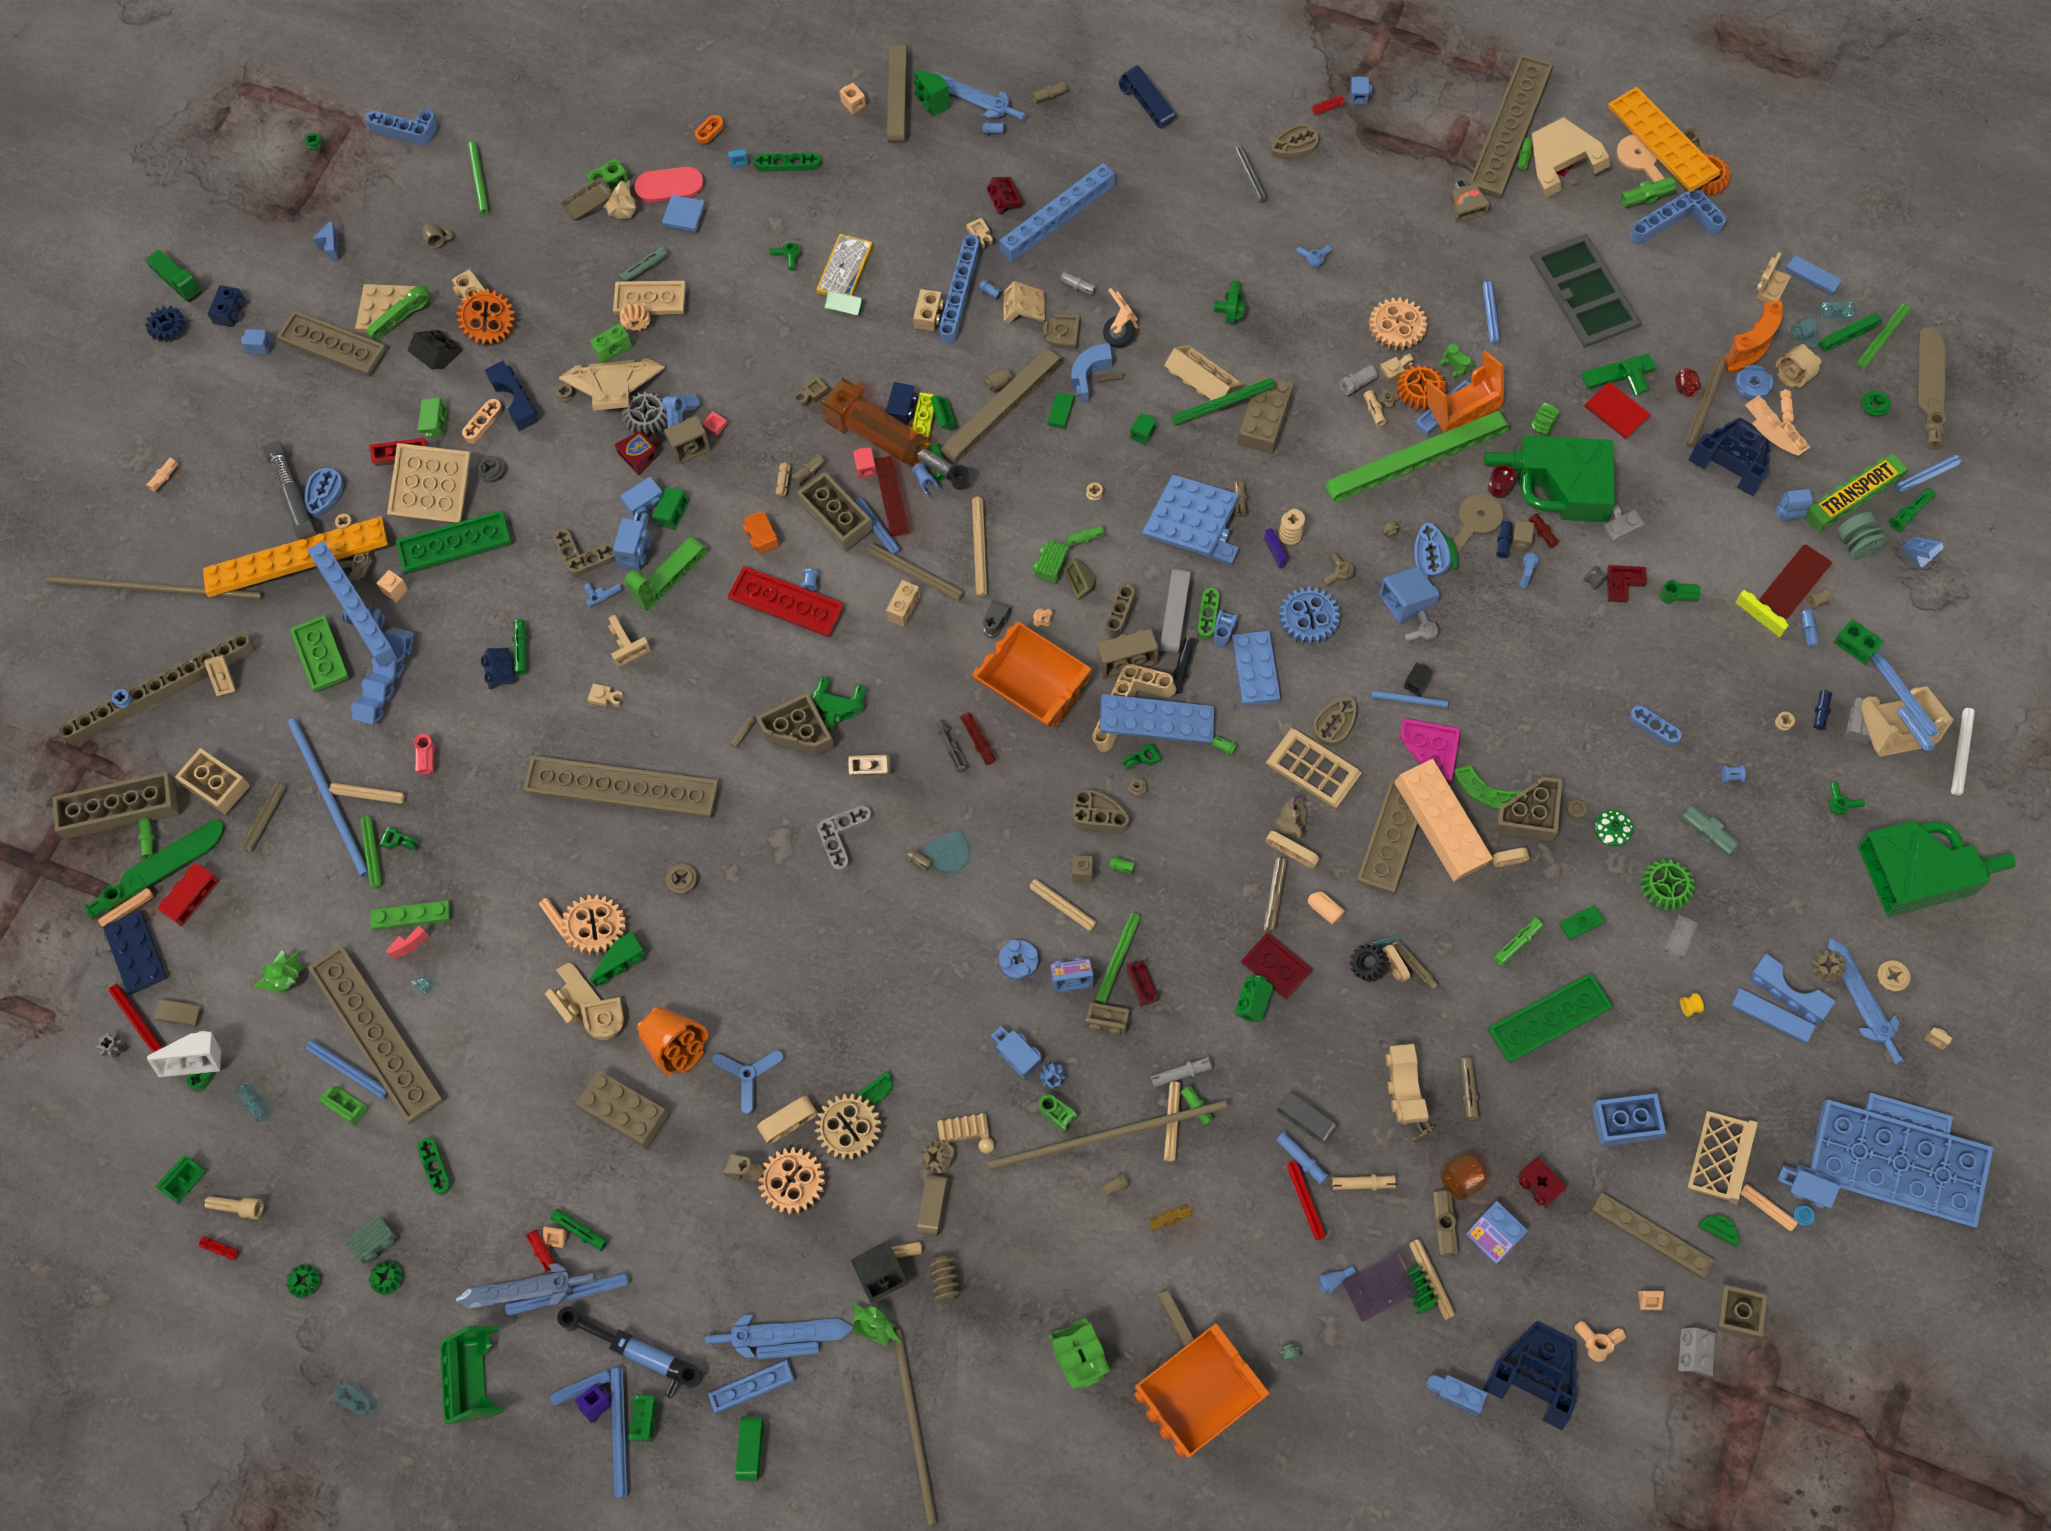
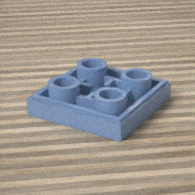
M671 195L662 225L664 227L696 232L705 207V201Z

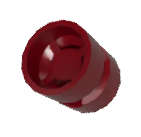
M1498 465L1493 469L1488 483V491L1492 496L1505 498L1510 494L1516 476L1515 471L1510 466Z

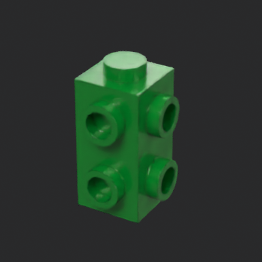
M1260 975L1246 977L1234 1014L1246 1022H1262L1273 985Z

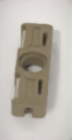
M1167 1290L1159 1294L1158 1299L1183 1346L1186 1347L1194 1339Z

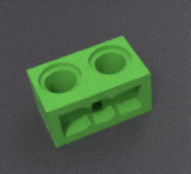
M616 158L586 175L589 183L598 178H603L612 192L621 180L624 183L629 181L626 171Z

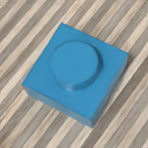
M745 149L728 152L731 168L748 165Z

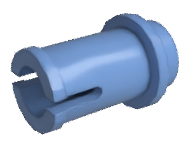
M986 121V123H983V133H986V135L988 133L1003 134V123H988Z
M982 280L979 285L982 293L985 292L996 300L1002 293V289L992 285L989 280Z

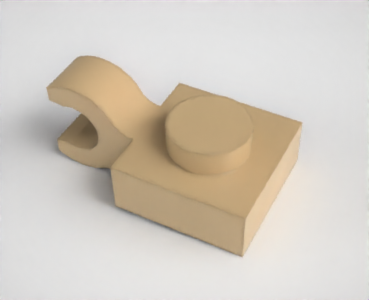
M1411 354L1405 355L1400 361L1395 357L1380 364V369L1387 380L1391 381L1398 378L1401 373L1403 374L1405 368L1411 367L1413 365L1411 361L1414 359Z

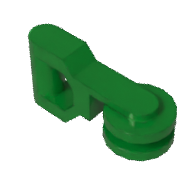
M1152 743L1144 746L1142 751L1126 757L1122 764L1126 770H1131L1139 764V761L1141 764L1145 763L1152 766L1161 762L1162 758ZM1149 752L1152 759L1146 758L1144 753Z
M386 827L378 845L390 850L400 845L409 850H415L418 842L412 837L399 834L396 829ZM391 835H395L394 841L388 843Z

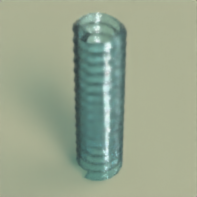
M1397 934L1371 941L1369 944L1379 947L1392 944L1400 939Z

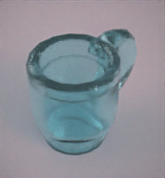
M1813 317L1800 320L1791 327V334L1795 340H1801L1804 345L1810 348L1818 346V326ZM1814 337L1813 341L1805 340L1807 338Z

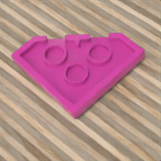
M1403 718L1400 740L1419 764L1433 759L1447 783L1451 784L1460 729Z

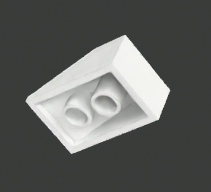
M199 1031L198 1033L189 1034L148 1055L147 1060L158 1077L219 1072L221 1048L212 1032Z

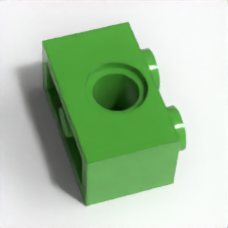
M620 323L589 340L594 354L601 363H605L632 348L629 335Z

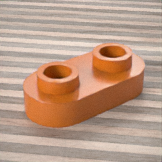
M718 115L708 117L695 130L697 142L700 144L709 143L724 128L723 119Z

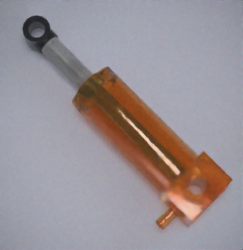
M842 378L822 401L821 405L825 422L843 434L851 430L909 467H914L923 462L946 476L955 489L963 490L968 487V469L963 465H952L929 451L930 440L927 436L866 400L863 388L866 385L863 381H860L856 386Z

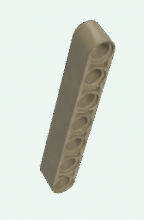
M890 44L888 142L905 141L907 44Z

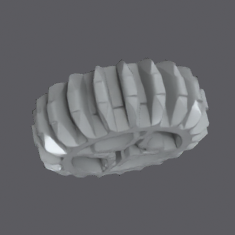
M646 390L644 394L638 392L636 397L631 395L632 400H629V407L623 408L624 411H622L623 422L627 429L631 430L633 434L638 431L642 432L647 438L649 434H653L656 431L661 433V428H666L667 411L662 406L664 397H661L659 393L655 395L653 391L648 394Z

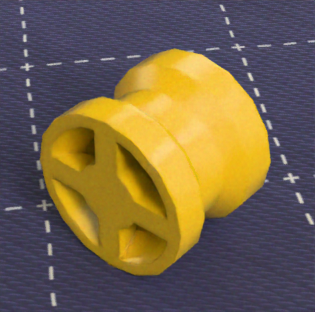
M1694 993L1691 997L1680 998V1006L1685 1016L1690 1017L1695 1012L1702 1013L1704 1011V1004L1699 994Z

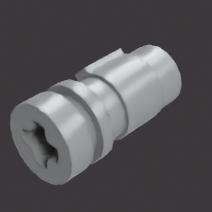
M1370 365L1353 375L1350 374L1340 379L1339 386L1341 391L1347 396L1358 391L1359 387H1363L1378 377L1377 371Z

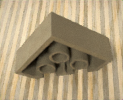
M808 693L756 716L758 726L767 742L816 756L834 748L832 738Z
M1541 777L1532 786L1527 787L1512 800L1501 805L1496 816L1495 833L1554 842L1558 833L1563 779Z

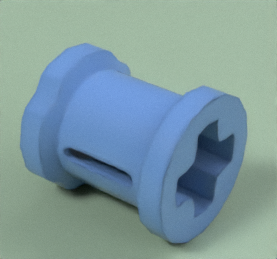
M806 568L802 572L804 578L800 587L815 592L817 590L816 578L819 576V572L812 568Z
M1723 765L1721 771L1722 781L1724 783L1728 781L1744 782L1746 777L1744 765L1739 767Z

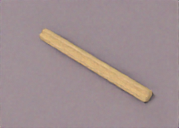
M976 496L972 499L976 595L982 597L987 594L983 499Z

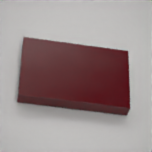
M1268 933L1241 960V963L1255 975L1265 977L1267 982L1273 985V989L1286 1000L1290 998L1313 971V969Z

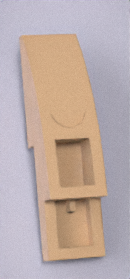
M1760 395L1745 405L1756 418L1752 424L1778 447L1798 456L1810 448L1806 440L1796 431L1794 425L1788 420L1781 422Z

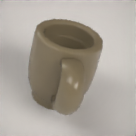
M428 223L423 227V237L426 245L433 249L441 247L444 241H449L454 237L452 231L439 228L433 223Z

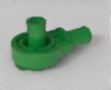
M1238 280L1230 282V290L1225 294V299L1228 302L1215 300L1214 312L1226 313L1225 323L1234 324L1235 319H1241L1244 315L1245 302L1242 300L1243 297L1240 293L1241 282Z

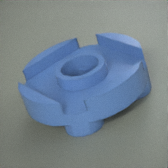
M1758 365L1744 367L1743 370L1739 371L1735 379L1738 395L1751 400L1760 395L1762 399H1765L1773 386L1771 374L1769 373L1768 375L1764 371L1765 369ZM1752 380H1755V383H1758V384L1753 385V384H1751L1750 382H1751Z
M1011 940L1002 948L999 954V964L1003 974L1013 980H1022V978L1032 976L1038 967L1037 950L1026 941ZM1021 956L1024 962H1019L1018 965L1015 964L1014 958Z

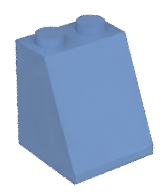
M1415 567L1383 578L1379 597L1399 624L1417 615L1419 611L1426 610L1437 604L1439 591L1435 585L1430 583L1427 574L1421 571L1419 567Z

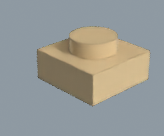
M1933 1027L1927 1033L1924 1040L1943 1050L1950 1044L1952 1037L1948 1036L1944 1030Z

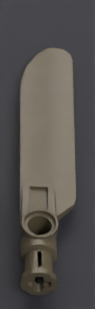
M1924 327L1919 333L1918 407L1927 415L1924 430L1928 436L1926 447L1929 450H1938L1943 447L1942 435L1944 434V424L1947 419L1945 415L1946 347L1938 331L1932 327Z

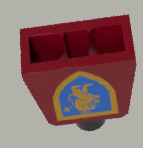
M638 431L614 445L618 455L639 476L658 457L655 446L661 442V439L656 433L646 438L642 432Z

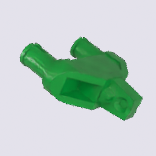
M819 676L816 690L811 693V699L823 715V719H826L824 725L827 730L833 732L836 722H843L862 712L864 707L862 701L867 687L861 685V688H859L860 684H856L851 699L826 694L831 679L826 676L823 679L824 676Z

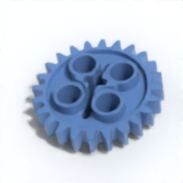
M1301 587L1300 593L1293 590V596L1287 594V600L1283 599L1279 610L1280 625H1284L1283 631H1288L1287 636L1294 635V641L1300 638L1301 644L1307 640L1309 645L1312 640L1318 644L1319 639L1325 642L1326 636L1331 638L1332 632H1336V626L1339 625L1338 619L1340 618V613H1338L1339 606H1335L1336 600L1330 601L1331 594L1324 596L1325 590L1318 593L1317 587L1314 591H1311L1310 587H1308L1307 591H1304ZM1304 602H1307L1309 614H1306L1307 607ZM1312 604H1318L1319 607H1314ZM1294 608H1300L1301 611H1295ZM1323 620L1325 623H1319L1317 621ZM1300 624H1304V625H1306L1307 627L1303 628V627H1300L1299 625H1300Z

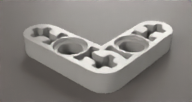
M859 806L824 819L818 824L819 836L834 871L844 872L849 867V861L839 835L868 824L872 818L868 807ZM860 813L866 814V818L862 819V817H859ZM852 815H854V818L856 820L855 823H853ZM847 818L850 820L848 826L843 827L839 824L840 820ZM824 826L829 828L831 837H827ZM837 842L839 846L836 850L828 849L829 843ZM839 854L841 861H843L842 866L837 864L835 855Z

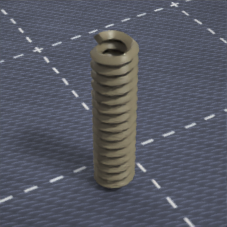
M1124 373L1099 375L1096 381L1100 383L1123 379Z

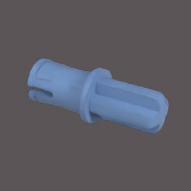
M1804 610L1800 613L1803 622L1802 631L1805 633L1808 647H1815L1818 645L1813 611Z

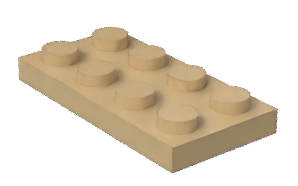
M685 281L615 282L614 315H620V311L623 310L624 306L628 307L629 304L635 305L637 303L638 306L643 305L644 308H647L649 315L684 314Z

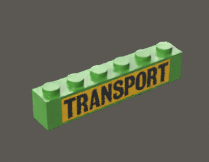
M1894 454L1888 457L1883 456L1877 461L1876 465L1873 467L1870 465L1864 469L1861 475H1854L1847 484L1839 485L1832 494H1825L1817 504L1813 502L1811 508L1807 510L1804 519L1819 534L1902 479L1908 468Z

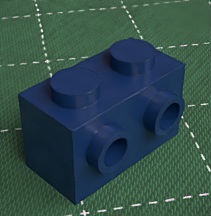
M219 285L208 311V316L213 324L228 327L234 326L235 321L238 320L240 309L245 303V298L240 289Z

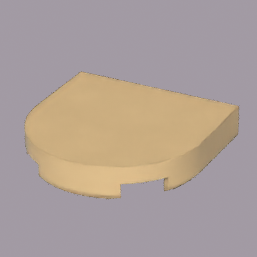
M620 997L580 1005L584 1028L591 1037L598 1040H608L618 1035L622 1030L624 1016Z

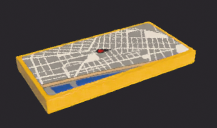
M839 234L816 289L817 293L827 296L829 290L852 296L873 243Z

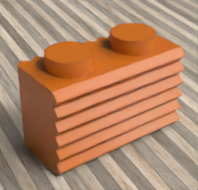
M764 510L743 518L745 523L742 525L746 536L750 535V545L753 550L757 549L759 555L779 547L778 539Z

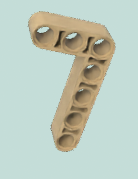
M1128 664L1123 667L1111 695L1135 698L1137 691L1140 690L1162 697H1171L1176 692V686L1172 676L1168 673ZM1099 719L1092 737L1097 749L1101 752H1107L1113 747L1117 734L1099 733Z

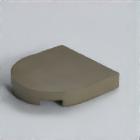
M1054 315L1053 318L1044 323L1043 336L1045 341L1054 347L1076 349L1080 316Z

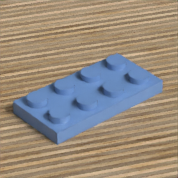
M1270 631L1232 635L1242 706L1280 702Z

